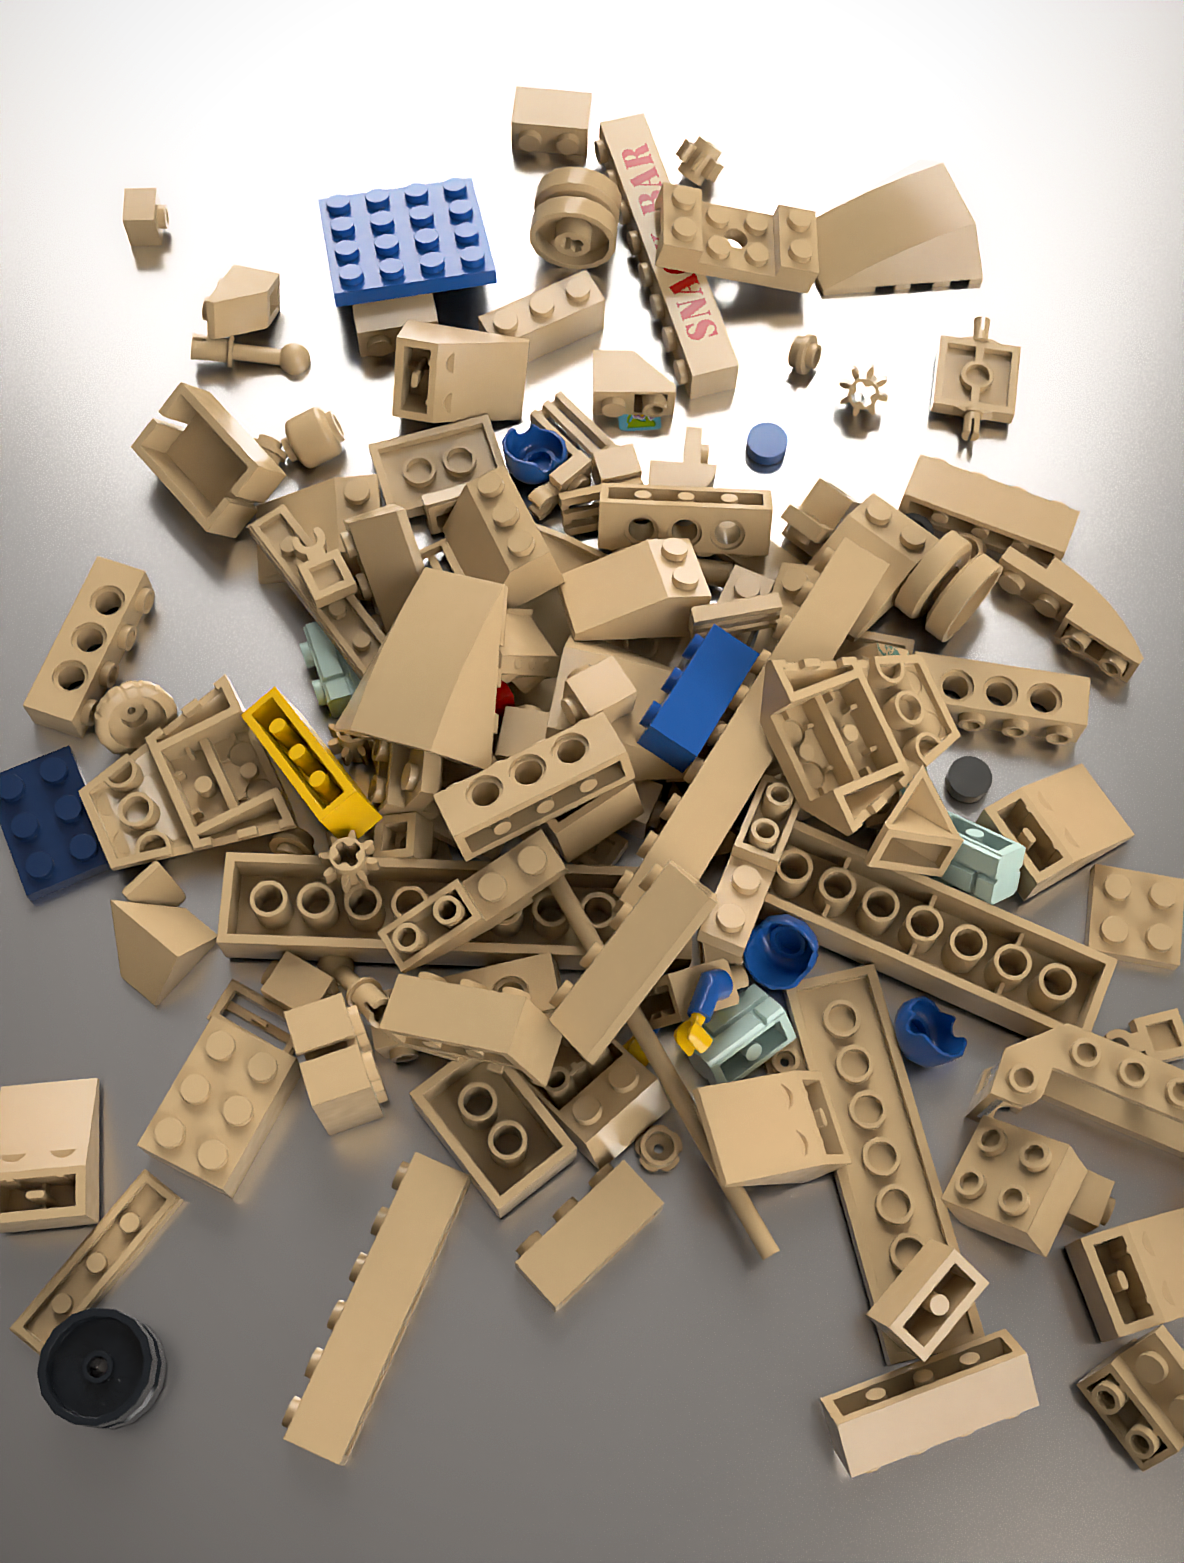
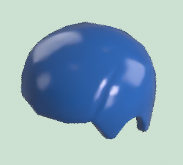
M532 424L523 433H517L514 428H511L502 440L504 459L508 471L517 480L526 484H541L549 481V474L568 460L565 440L555 431L539 429L535 424Z
M789 914L768 916L752 930L743 953L744 966L756 982L771 990L795 988L816 964L819 956L817 952L819 949L817 936L806 922Z
M925 996L910 999L904 1002L897 1010L894 1031L899 1048L907 1059L925 1068L940 1066L962 1057L967 1046V1039L954 1036L953 1024L956 1020L955 1016L941 1012L935 1002Z

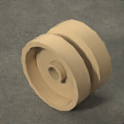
M570 166L554 169L544 175L536 186L534 213L531 217L529 241L536 254L554 265L579 270L595 268L609 261L616 249L622 195L617 185L604 174L582 167Z
M954 530L945 534L922 558L900 589L894 605L911 619L922 617L929 611L925 630L941 642L948 641L963 627L988 596L1003 570L1000 564L984 553L975 556L968 562L972 552V543Z

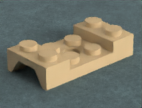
M663 182L654 204V210L661 211V233L655 256V266L799 293H809L819 274L816 211L778 204L773 215L703 202L702 189ZM729 240L737 242L742 248L731 246Z

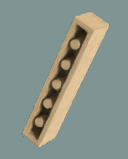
M416 1151L410 1163L406 1161L401 1163L392 1183V1188L397 1190L390 1208L382 1206L373 1222L370 1234L376 1236L372 1247L368 1255L362 1252L359 1254L351 1270L349 1281L355 1284L346 1302L339 1299L330 1315L327 1328L333 1331L325 1349L317 1347L307 1365L304 1376L310 1378V1381L302 1399L294 1396L285 1412L282 1426L288 1429L284 1435V1440L338 1465L345 1466L470 1187L471 1181L468 1174Z

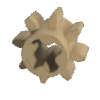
M701 135L697 137L695 142L685 138L675 153L679 160L682 161L677 170L699 186L702 185L705 179L715 182L725 167L718 160L723 151Z
M872 363L867 371H859L857 366L852 365L851 379L840 378L839 386L848 390V393L840 397L839 402L840 404L850 402L853 406V416H857L860 410L868 409L869 413L875 415V403L877 400L887 402L888 394L879 390V387L884 386L888 382L887 376L877 378L874 374V364ZM862 382L865 387L872 386L869 397L865 398L862 393L855 394L857 383Z
M329 724L328 729L333 739L328 742V746L333 755L341 753L344 765L347 767L351 762H362L368 765L374 741L360 737L353 739L356 736L333 730L336 724Z
M354 830L350 831L348 837L340 839L331 835L330 841L332 846L329 852L319 853L320 862L325 866H331L323 874L325 881L331 883L338 879L342 884L344 893H348L352 885L359 883L367 888L369 886L367 880L369 870L376 871L380 868L378 859L367 857L375 850L373 841L370 839L361 843L357 840ZM348 856L353 861L357 860L358 863L351 867L346 862L342 863L341 860Z

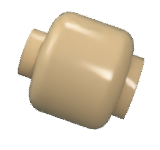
M315 406L286 421L285 433L287 437L281 439V443L292 462L299 460L305 467L311 469L338 456L342 452V442L347 439L332 410L326 412L321 407Z

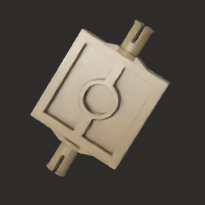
M982 316L974 318L972 336L960 338L941 335L937 346L930 412L963 417L961 437L964 440H968L971 432L970 441H975L979 438L980 420L1011 424L1016 409L1021 347L1001 344L993 339H989L991 320L986 316L983 324Z

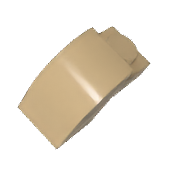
M686 426L683 462L650 460L648 485L714 488L717 465L708 464L710 445L702 444L703 427Z
M819 477L801 505L790 503L780 518L788 523L781 532V535L813 557L847 515L861 503L831 481Z

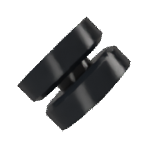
M93 1307L70 1315L53 1329L41 1349L37 1376L41 1396L54 1414L74 1425L115 1429L135 1422L153 1406L163 1388L167 1364L162 1343L148 1325L117 1309ZM103 1360H106L108 1364L107 1371L103 1376L99 1377L103 1372L98 1367Z

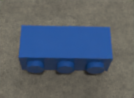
M716 624L711 627L704 638L696 633L682 654V657L688 660L683 670H680L675 666L661 687V690L667 693L663 702L660 705L653 701L641 718L639 724L646 729L637 743L683 773L702 750L759 656V653Z

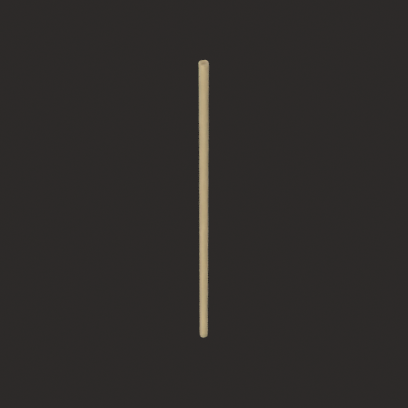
M535 827L519 836L524 841L538 830ZM565 876L550 884L551 892L586 953L595 941L604 946ZM638 1006L626 1023L721 1187L719 1177L712 1166V1154L704 1128L697 1116V1105L644 1013ZM721 1187L762 1260L780 1251L744 1187Z

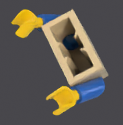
M725 958L717 959L661 976L639 1007L656 1035L662 1027L683 1022L674 1032L676 1043L688 1056H691L695 1049L698 1053H704L710 1047L713 1039L702 1028L703 1023L710 1022L714 1011L739 1004L738 993L745 992L748 989V976L741 965L729 966ZM632 1036L623 1047L646 1066L649 1061L636 1038Z

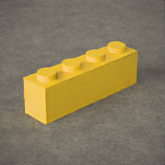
M275 686L241 714V717L317 819L337 839L348 837L350 831L354 830L358 840L383 818L304 716Z

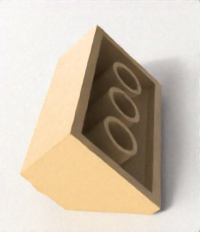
M669 860L664 868L657 863L653 865L638 885V887L645 891L634 907L627 902L624 903L608 924L615 930L604 946L598 941L594 942L579 962V965L586 970L575 984L566 979L549 1001L556 1008L551 1014L549 1021L592 1065H594L718 904L715 893L672 860Z

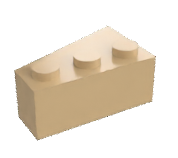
M419 972L418 977L398 974L379 1026L380 1030L401 1046L456 1062L459 1061L460 1057L488 1062L486 1069L501 1075L505 1066L519 1069L531 1078V1083L543 1087L547 1086L563 1036L549 1021V1018L530 1001L531 995L520 989L504 987L502 992L489 990L481 983L468 979H462L459 985L447 983L442 977L429 972Z

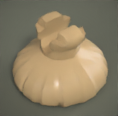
M143 680L126 681L121 683L120 686H115L108 690L98 703L94 713L95 733L100 743L113 754L123 756L127 753L131 755L146 743L145 737L158 727L162 730L178 717L177 706L172 696L157 684Z

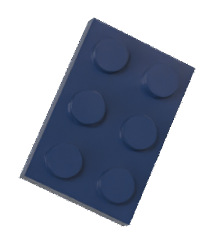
M69 745L0 772V826L26 896L31 902L111 869L78 791L86 783L74 752Z

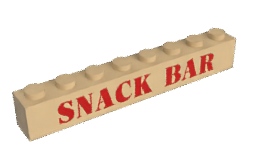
M639 113L599 122V139L594 140L595 156L598 164L604 163L606 168L605 176L617 185L622 195L619 223L621 225L626 224L628 228V247L631 255H637L640 261L638 270L642 286L644 288L649 287L652 294L650 296L652 314L656 320L661 319L663 324L662 339L666 351H672L675 357L674 372L678 384L685 385L690 399L735 389L740 364L706 275L655 266V256L661 233V211L654 210V204L663 182H671L645 114Z

